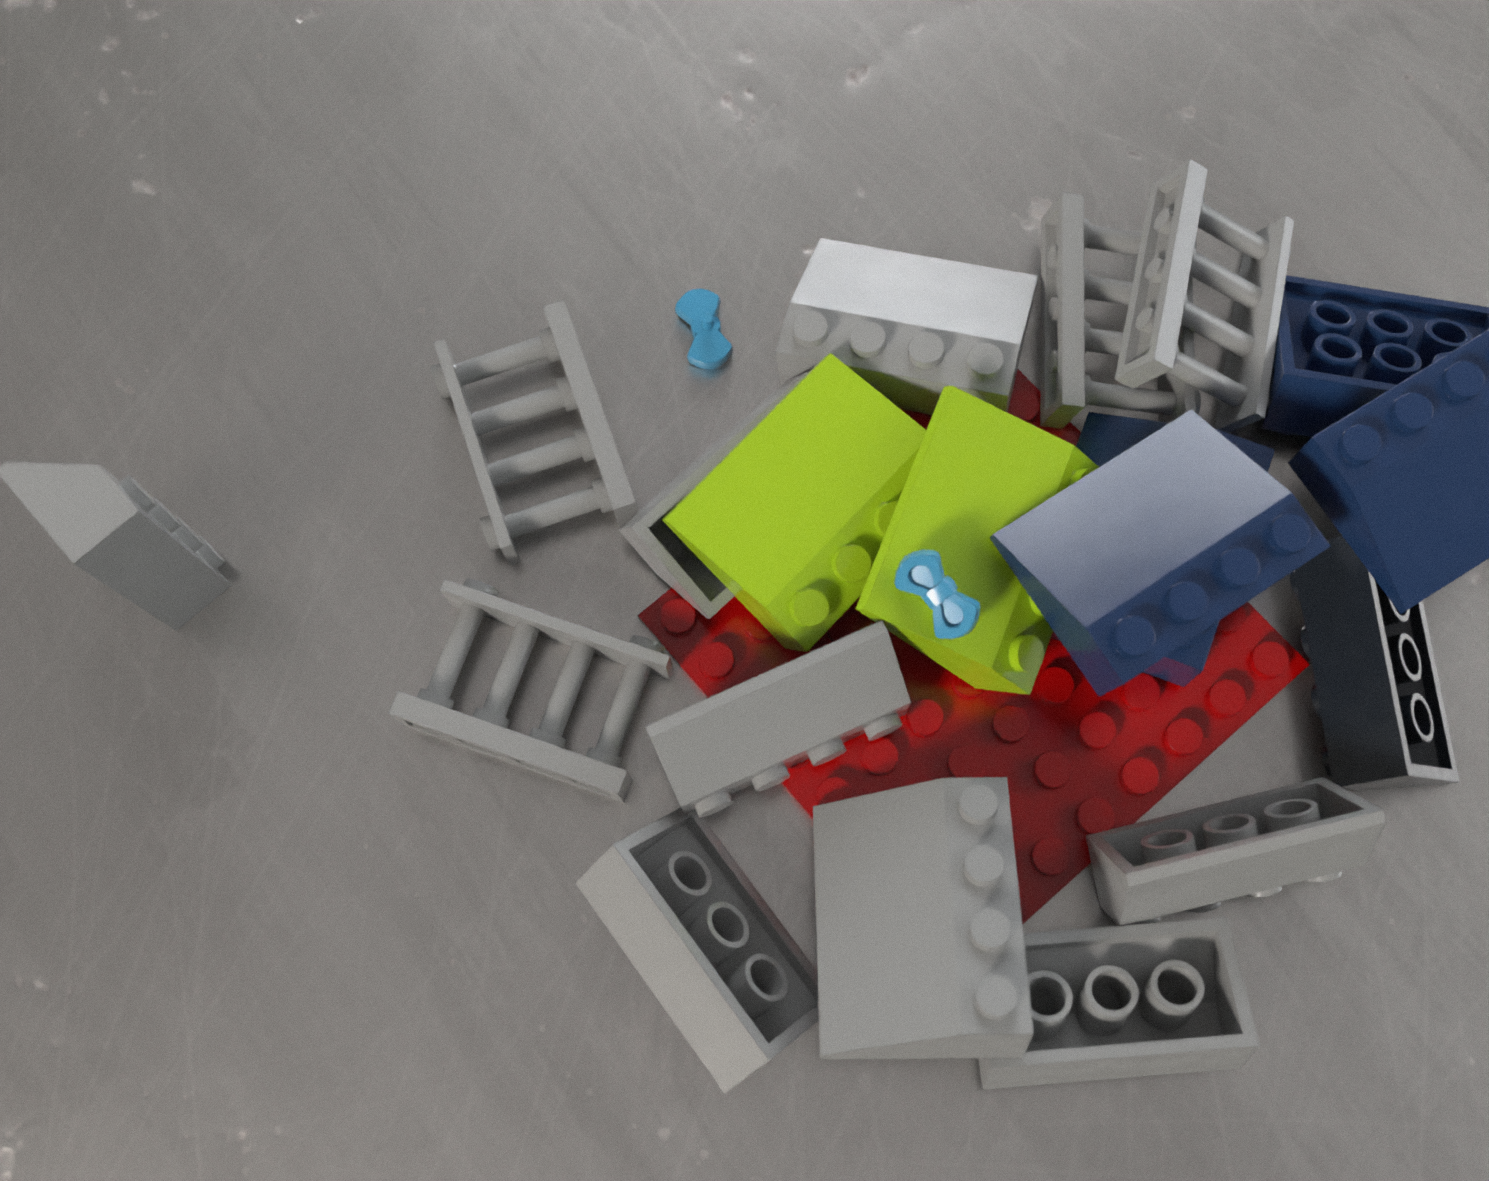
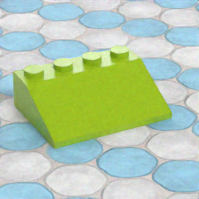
M829 353L662 520L785 649L808 652L861 596L926 429L833 354Z
M944 386L856 610L876 623L883 620L888 631L976 689L1030 695L1053 629L995 547L990 537L1093 472L1099 466L1073 444L957 387ZM918 550L937 551L941 558L945 577L948 575L954 580L958 587L956 591L980 603L978 622L969 634L956 639H940L936 637L934 633L933 609L927 606L921 596L896 588L894 584L896 570L900 561L906 555Z

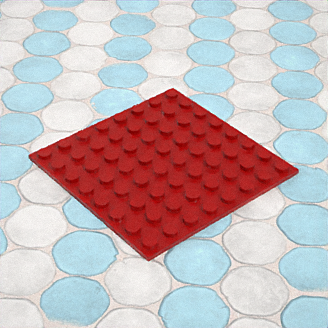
M1017 369L1008 413L1076 447L1081 432L1071 422L1063 428L1040 426V390ZM901 409L927 430L932 415ZM670 588L637 615L638 619L656 640L665 647L669 655L706 698L712 697L876 623L856 610L859 597L806 652L785 649L735 596L715 615L707 619L673 588ZM1246 602L1219 620L1204 669L1186 686L1182 687L1142 672L1127 683L1100 697L1061 641L1050 638L1031 694L1027 695L976 689L888 631L911 701L906 715L899 717L903 725L895 731L875 740L869 741L866 733L846 741L844 745L847 751L826 763L813 766L809 758L787 768L790 777L781 782V784L813 820V806L940 778L1007 777L1023 925L1091 863L1086 835L1137 822L1310 664L1249 602Z

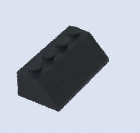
M1343 536L1328 539L1329 548L1290 574L1293 593L1301 603L1305 626L1301 629L1300 637L1304 652L1311 659L1315 684L1311 689V699L1317 715L1322 718L1326 740L1322 748V760L1326 772L1337 785L1345 789L1358 791L1459 783L1423 600L1400 614Z

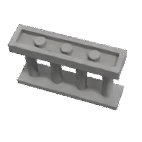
M1189 159L1151 184L1115 380L1134 389L1167 372L1218 399L1215 429L1230 433L1265 418L1266 408L1269 403V387L1287 266L1291 255L1290 246L1294 220L1284 216L1254 233L1204 204L1205 198L1203 194L1208 169ZM1198 228L1243 253L1239 275L1196 252L1195 240ZM1189 276L1235 301L1231 324L1188 301L1186 292ZM1181 325L1227 349L1223 374L1179 351L1178 338Z
M1063 191L1041 219L1040 426L1063 428L1081 410L1085 409L1087 405L1159 414V421L1168 423L1191 409L1199 415L1201 407L1199 391L1194 386L1167 372L1158 376V390L1137 387L1132 389L1128 386L1092 382L1090 377L1085 375V353L1088 351L1119 356L1123 337L1122 332L1091 328L1089 322H1085L1084 318L1085 300L1090 299L1129 305L1133 282L1090 276L1089 270L1084 269L1085 248L1138 255L1142 233L1090 225L1089 220L1084 218V195ZM1189 276L1186 293L1188 301L1193 303V278ZM1181 325L1178 338L1179 351L1195 359L1194 332Z
M564 299L543 306L549 327L539 330V337L456 364L445 339L433 342L440 363L430 366L441 398L451 396L489 512L488 516L480 518L484 536L490 550L501 549L510 566L521 562L514 537L601 508L602 514L613 510L620 528L638 512L634 494ZM548 358L550 363L561 360L566 376L556 379V386L472 413L464 385ZM563 407L566 408L567 412L578 409L584 426L573 429L574 436L489 464L480 435ZM583 457L584 462L596 459L601 477L591 480L592 487L509 515L505 514L496 486Z
M444 579L440 591L452 606L460 608L427 689L421 688L417 697L397 691L389 714L404 726L625 803L633 780L627 770L620 768L623 760L618 755L649 673L667 680L671 679L674 668L671 657L663 654L665 647L654 640L638 635H632L628 642L498 598L499 591L474 579H466L464 585ZM482 617H486L515 627L484 706L482 709L476 708L472 717L452 710L454 701L450 699V695ZM539 635L571 647L539 728H532L529 736L507 729L510 720L505 718ZM594 654L626 665L596 747H589L586 756L564 749L566 740L561 736Z

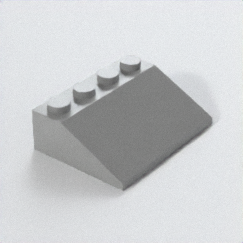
M820 238L790 300L776 347L775 355L780 386L791 378L805 372L809 373L827 354L831 353L900 409L933 415L943 387L954 386L1008 413L1039 276Z
M1007 777L940 778L813 806L820 1060L1023 1058L1034 1032Z

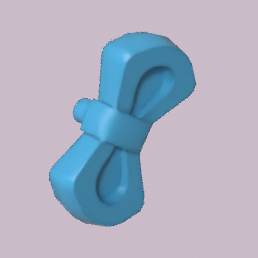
M698 288L686 292L678 300L675 312L680 318L691 325V333L694 340L687 353L689 363L701 369L711 370L722 366L733 353V347L721 334L720 320L717 317L721 304L719 296L709 290Z
M914 551L900 561L896 570L894 584L899 590L921 596L927 606L933 609L934 633L936 637L940 639L961 638L975 628L979 619L980 603L956 591L958 587L954 580L948 575L945 577L941 558L937 551Z

